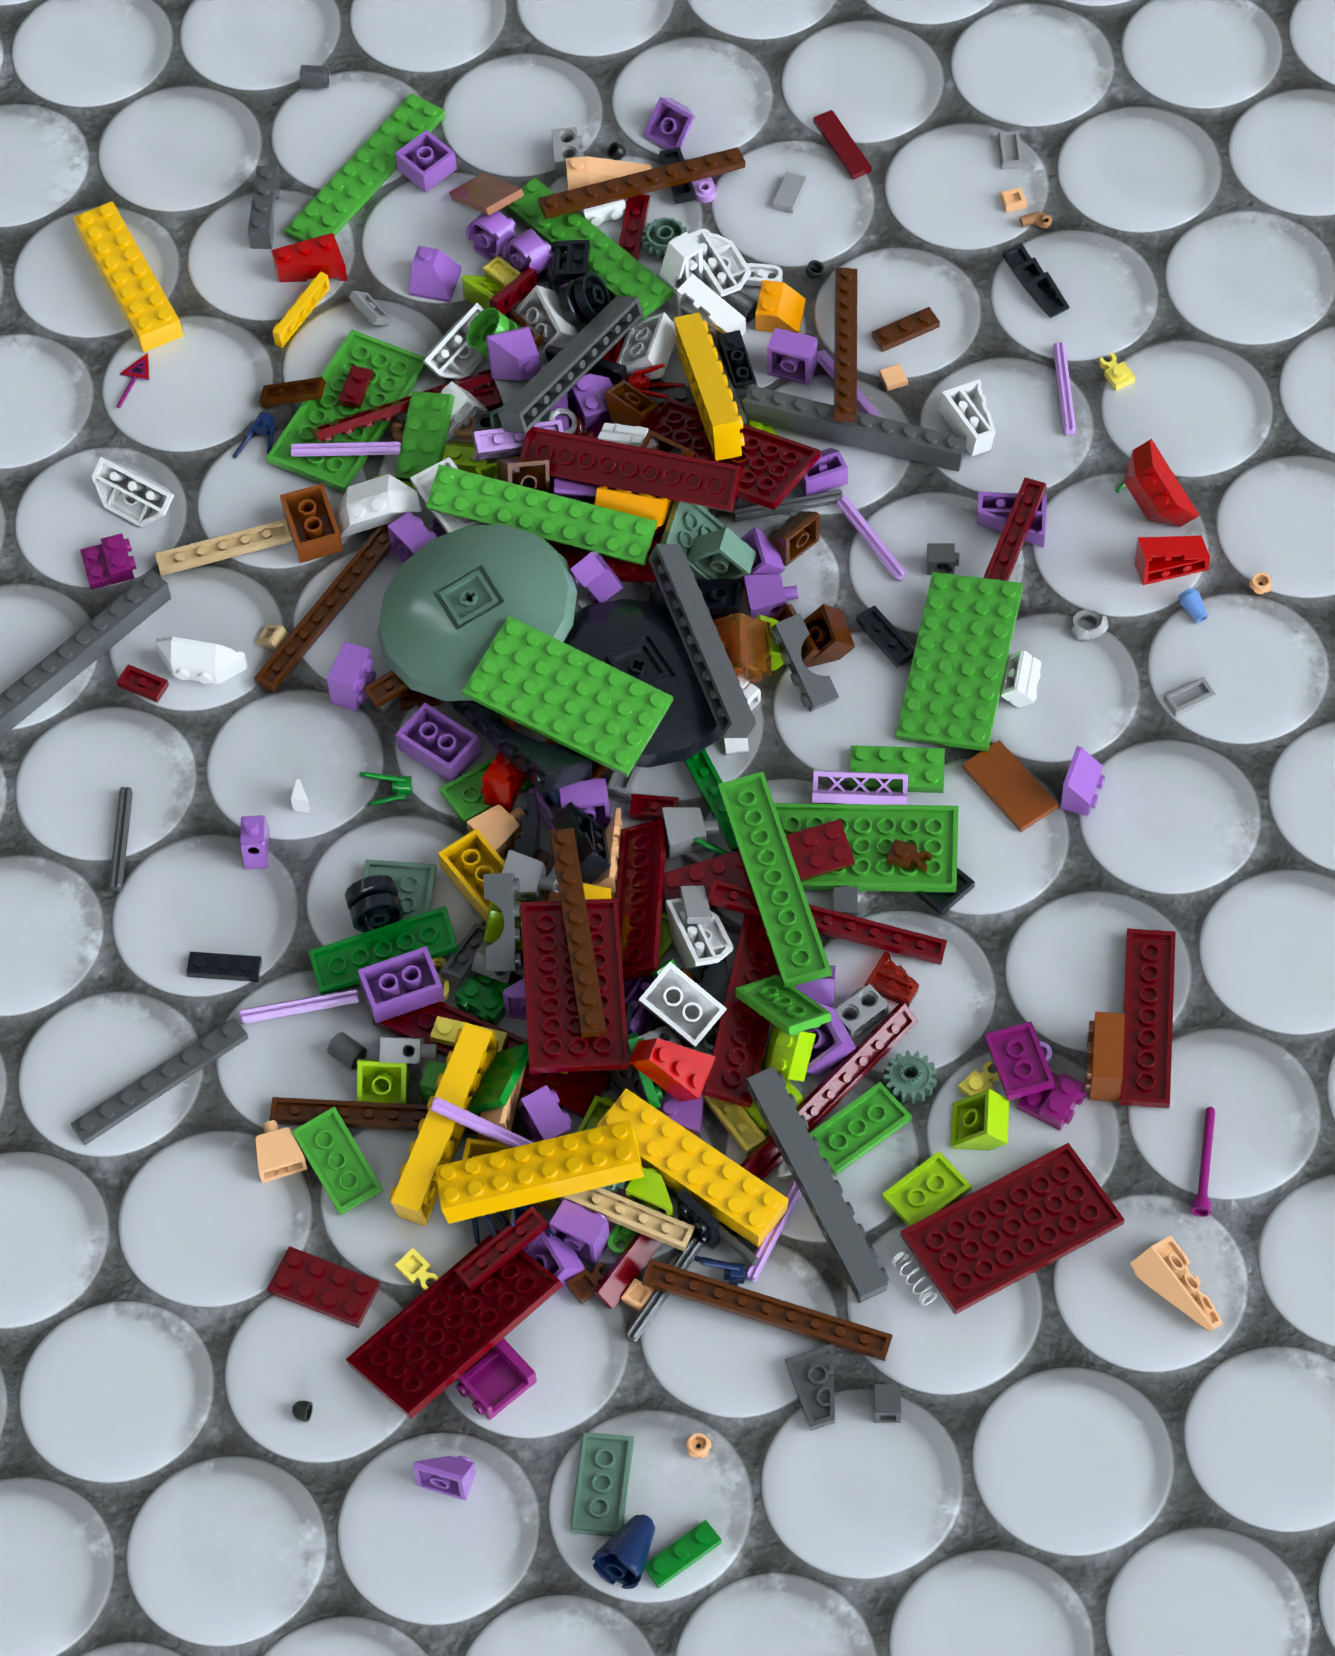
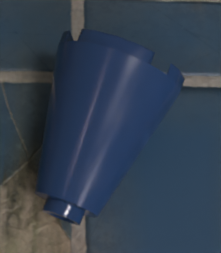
M634 1515L595 1552L592 1560H595L593 1567L600 1577L612 1585L616 1581L623 1584L621 1587L623 1589H633L639 1584L656 1529L653 1520L647 1515Z

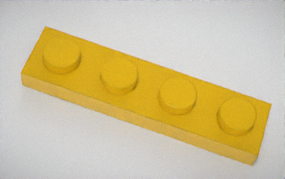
M320 272L316 278H313L305 292L298 296L292 308L286 311L280 323L274 326L272 333L276 346L284 347L329 291L330 284L327 274Z

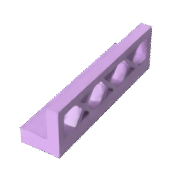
M561 419L539 422L533 426L564 432ZM503 428L475 431L472 434L476 449L473 459L474 461L521 455L526 434L504 432Z
M814 770L812 802L907 805L908 774ZM818 776L829 777L834 784L829 789H818ZM846 777H851L858 785L852 790H845L839 783ZM869 778H875L881 786L875 791H869L863 784ZM893 779H903V792H893L887 784Z

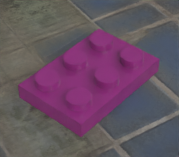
M1032 1021L984 1035L1008 1101L1055 1088V1081Z

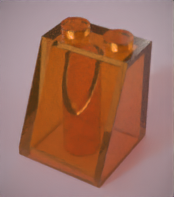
M735 613L713 621L729 660L732 662L737 678L743 677L747 678L749 682H760L762 678L772 676L770 622L742 613Z

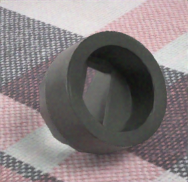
M613 142L607 150V156L613 160H621L626 155L624 146L617 142Z
M818 260L810 261L806 267V274L810 279H818L824 272V265Z
M305 1400L294 1403L292 1414L297 1420L308 1422L312 1414L313 1403Z

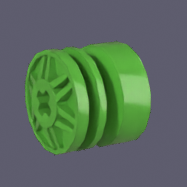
M487 308L481 311L471 322L466 336L467 344L489 360L486 336L522 327L508 319L496 308Z

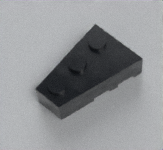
M572 802L567 804L551 819L555 830L574 828L582 880L585 879L591 884L611 866L605 828Z

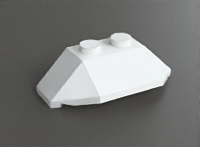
M704 228L689 233L702 247L704 284L720 297L741 290L751 275V269L733 241L710 233L709 230Z
M478 303L469 309L448 330L423 360L439 378L457 380L469 376L484 360L485 357L471 348L466 340L471 322L484 310Z
M100 457L92 474V480L96 485L104 508L140 527L165 516L174 497V494L166 487L103 457Z
M390 474L349 486L335 515L341 538L392 523L409 511L414 516L421 514L422 508L419 493Z
M178 637L156 638L155 641L159 656L172 675L181 680H194L203 684L212 683L218 685L245 671L248 666L245 653L235 652L218 644Z
M681 898L666 900L665 904L671 938L686 969L719 963L733 951L734 947L718 915L710 911L712 916L711 923L687 924Z

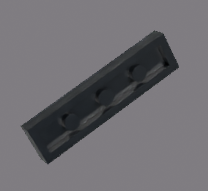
M549 345L545 350L547 362L549 363L563 348ZM600 359L585 374L608 377L614 385L622 380L628 383L625 365Z

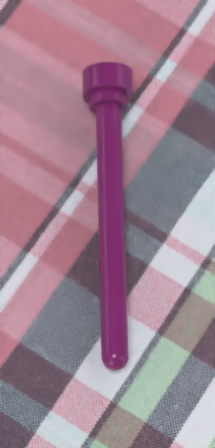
M1208 1107L1205 1110L1198 1193L1191 1202V1213L1200 1217L1209 1216L1212 1203L1207 1195L1215 1121V1109L1213 1107Z

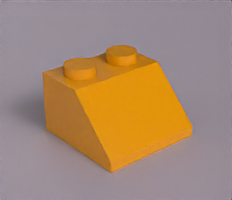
M762 280L755 313L756 330L774 332L775 328L799 333L806 298L784 282Z

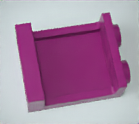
M503 1338L495 1345L493 1352L467 1373L456 1379L457 1385L455 1387L462 1397L466 1398L468 1396L471 1399L473 1408L480 1416L484 1414L491 1420L533 1386L537 1380L535 1371Z

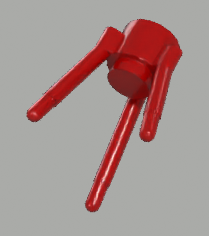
M664 363L643 370H634V375H630L628 378L630 385L647 396L668 399L669 396L647 391L650 387H685V383L650 382L649 377L644 375L664 368Z

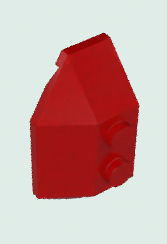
M1152 439L1132 450L1124 483L1148 521L1181 527L1200 516Z

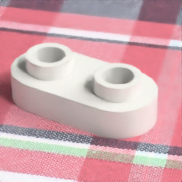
M747 263L751 269V275L745 285L761 286L762 280L782 282L783 272L780 267L769 264Z

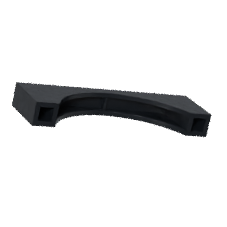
M473 700L447 701L543 793L591 778L593 760L565 746L545 743L527 737L504 723L495 711Z

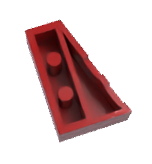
M333 233L271 250L274 268L280 282H307V279L316 278L320 272L327 274L328 279L341 278V281H348L345 263Z

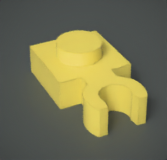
M1109 353L1110 362L1105 361L1102 357L1100 358L1099 365L1105 370L1104 376L1116 391L1135 382L1134 374L1124 362L1119 364L1116 362L1117 357L1114 353Z
M992 1062L985 1063L981 1074L974 1070L958 1085V1090L966 1097L987 1089L993 1090L991 1082L998 1081L999 1076L997 1072H989L992 1068Z
M414 1248L395 1264V1268L412 1285L417 1280L420 1281L423 1291L429 1288L426 1285L428 1280L435 1282L439 1279L436 1274L427 1272L431 1265Z

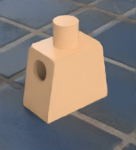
M496 805L468 820V833L477 828L500 857L503 858L505 856L504 852L517 836L522 837L519 824L521 822L520 817L526 815L518 806L508 813L501 805Z
M274 1120L265 1122L263 1124L265 1134L258 1135L255 1138L258 1170L262 1183L308 1170L304 1155L290 1128L279 1129L277 1121Z

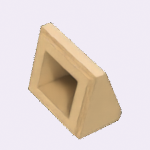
M266 625L255 643L276 651L289 636V633L282 625Z

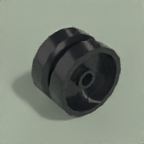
M592 272L581 275L577 279L566 281L559 287L558 298L561 310L567 321L578 328L587 325L611 302V297L604 281Z
M377 875L362 878L347 888L344 894L353 926L360 932H368L398 922L404 915L395 881L391 877Z

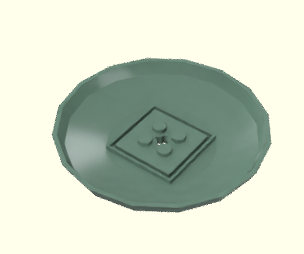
M505 524L465 526L432 539L401 565L384 593L377 635L387 666L411 690L442 701H467L471 699L463 696L462 690L507 617L511 616L564 642L573 626L577 589L567 560L544 538ZM469 596H471V598H473V601H472V602H469V601L467 600V598H468Z

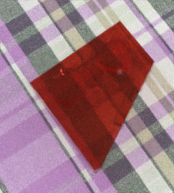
M886 951L865 983V987L870 984L882 997L898 1004L905 1003L908 1008L919 991V984L907 975L901 965L897 966L891 960V955Z

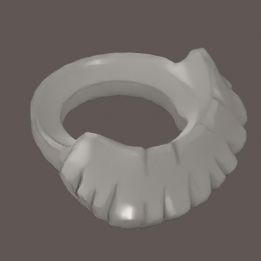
M566 408L549 410L542 417V422L555 420V417L560 414L568 416L572 425L570 429L563 430L564 433L573 434L577 427L576 416Z
M1082 610L1074 615L1071 630L1078 640H1093L1106 632L1108 620L1106 616H1101L1096 611ZM1083 617H1091L1095 619L1096 627L1085 629L1078 625V621Z

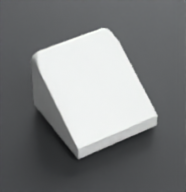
M723 738L726 755L749 752L748 738Z
M296 779L290 798L294 811L310 813L308 799L300 779Z

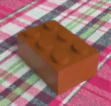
M323 483L280 495L282 510L300 563L343 551L341 535Z
M1095 1012L1094 1021L1089 1020L1088 1054L1086 1059L1087 1076L1085 1082V1090L1090 1091L1089 1100L1119 1102L1123 1077L1125 1013Z

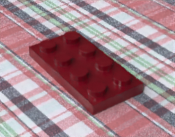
M289 1246L267 1290L270 1294L359 1328L381 1285L378 1280Z

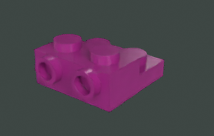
M122 533L101 538L102 544L80 549L91 590L135 579L133 570L137 568L134 556L129 557L128 552L132 551L129 538L124 539Z
M1051 1072L1055 1081V1088L1021 1097L1017 1103V1109L1061 1131L1065 1123L1069 1124L1075 1113L1073 1109L1076 1104H1082L1086 1096L1084 1091L1085 1084L1065 1073L1059 1076Z

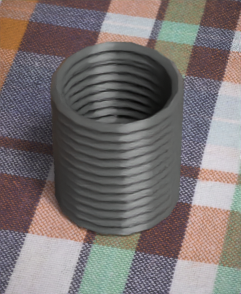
M301 65L300 85L302 88L329 87L330 69L328 65Z
M741 291L728 294L725 301L746 318V322L752 321L755 318L758 302Z
M340 1032L330 1041L327 1053L350 1070H354L357 1068L358 1059L365 1060L367 1048L344 1032Z

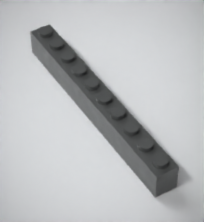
M616 296L498 412L504 432L526 434L644 316L639 298Z
M750 385L744 405V413L748 420L958 472L960 470L967 438L858 411L856 422L833 421L834 405Z
M656 544L648 561L722 738H747L756 725L755 717L751 712L747 698L740 686V681L732 667V662L729 660L717 627L710 615L709 608L706 606L702 592L695 580L694 573L687 561V556L684 554L681 544Z
M152 570L0 694V739L171 599L168 583Z
M773 1066L747 1078L746 1088L857 1301L861 1303L886 1291L889 1281L888 1274L883 1267H879L876 1261L878 1257L872 1245L868 1246L864 1239L866 1237L864 1228L860 1223L857 1224L853 1218L855 1213L850 1202L844 1201L841 1195L843 1190L837 1179L833 1180L828 1160L826 1158L822 1159L817 1139L814 1136H810L807 1130L809 1125L804 1115L800 1116L796 1109L798 1105L792 1093L788 1094L784 1087L786 1086V1081L782 1073H777Z

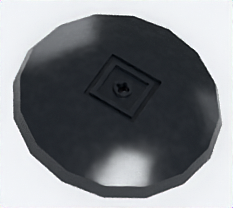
M619 599L588 605L574 613L573 626L564 643L673 696L672 704L635 766L649 768L688 760L718 741L721 733L667 605L656 602Z

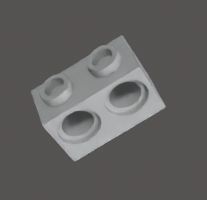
M577 127L551 129L556 176L567 175L565 158L584 157L583 152H579V149L583 148L582 135L577 136Z
M869 984L864 988L857 989L851 998L845 1002L838 1003L834 1009L852 1041H854L888 1015L889 1003ZM865 1003H871V1004H873V1005H872V1006H864L863 1004H865ZM849 1016H850V1017H853L854 1019H853V1020H846L845 1017H849Z

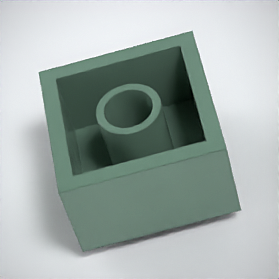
M724 527L694 538L687 560L709 579H737L750 574L756 551L735 535L732 530Z

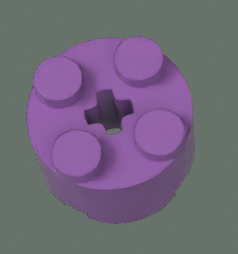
M499 211L491 215L481 213L466 227V236L468 241L472 239L475 244L473 249L479 255L486 259L496 258L502 254L503 245L516 237L514 231L515 222L510 217H505Z
M529 229L504 244L502 253L504 260L508 258L511 266L520 273H523L530 267L535 269L538 275L548 269L551 247L548 242H543L533 229Z

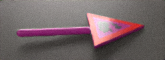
M148 353L120 373L122 376L133 378L119 400L117 408L122 406L137 378L149 380Z

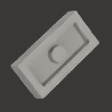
M352 291L349 298L354 303V307L367 317L366 320L374 326L389 325L392 319L367 292Z

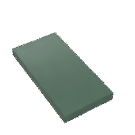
M582 1433L570 1533L612 1537L624 1525L634 1446L633 1436Z

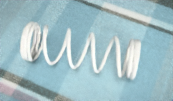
M907 1250L899 1252L893 1257L892 1263L895 1267H901V1276H908L906 1284L914 1285L912 1291L914 1294H920L919 1302L921 1305H927L934 1301L938 1296L936 1290L927 1292L921 1298L922 1294L930 1290L933 1285L928 1286L922 1292H914L915 1286L925 1280L926 1276L920 1278L916 1283L909 1284L908 1278L916 1273L920 1267L915 1268L910 1274L903 1275L901 1273L903 1267L911 1263L913 1258L906 1261L910 1253Z

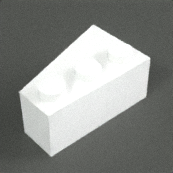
M687 232L674 237L668 243L659 278L674 290V296L663 304L668 310L677 306V290L692 274L704 283L702 247Z
M694 274L677 290L678 317L700 312L702 320L707 321L708 331L713 332L716 341L719 342V334L740 330L741 335L746 332V318Z
M980 379L943 391L938 411L957 436L967 438L965 448L971 456L991 450L995 436L994 425L985 404L986 398L981 390Z
M452 381L441 391V394H451L455 397L446 443L455 437L454 431L457 428H460L462 425L467 427L471 424L470 419L477 414V411H487L471 393Z

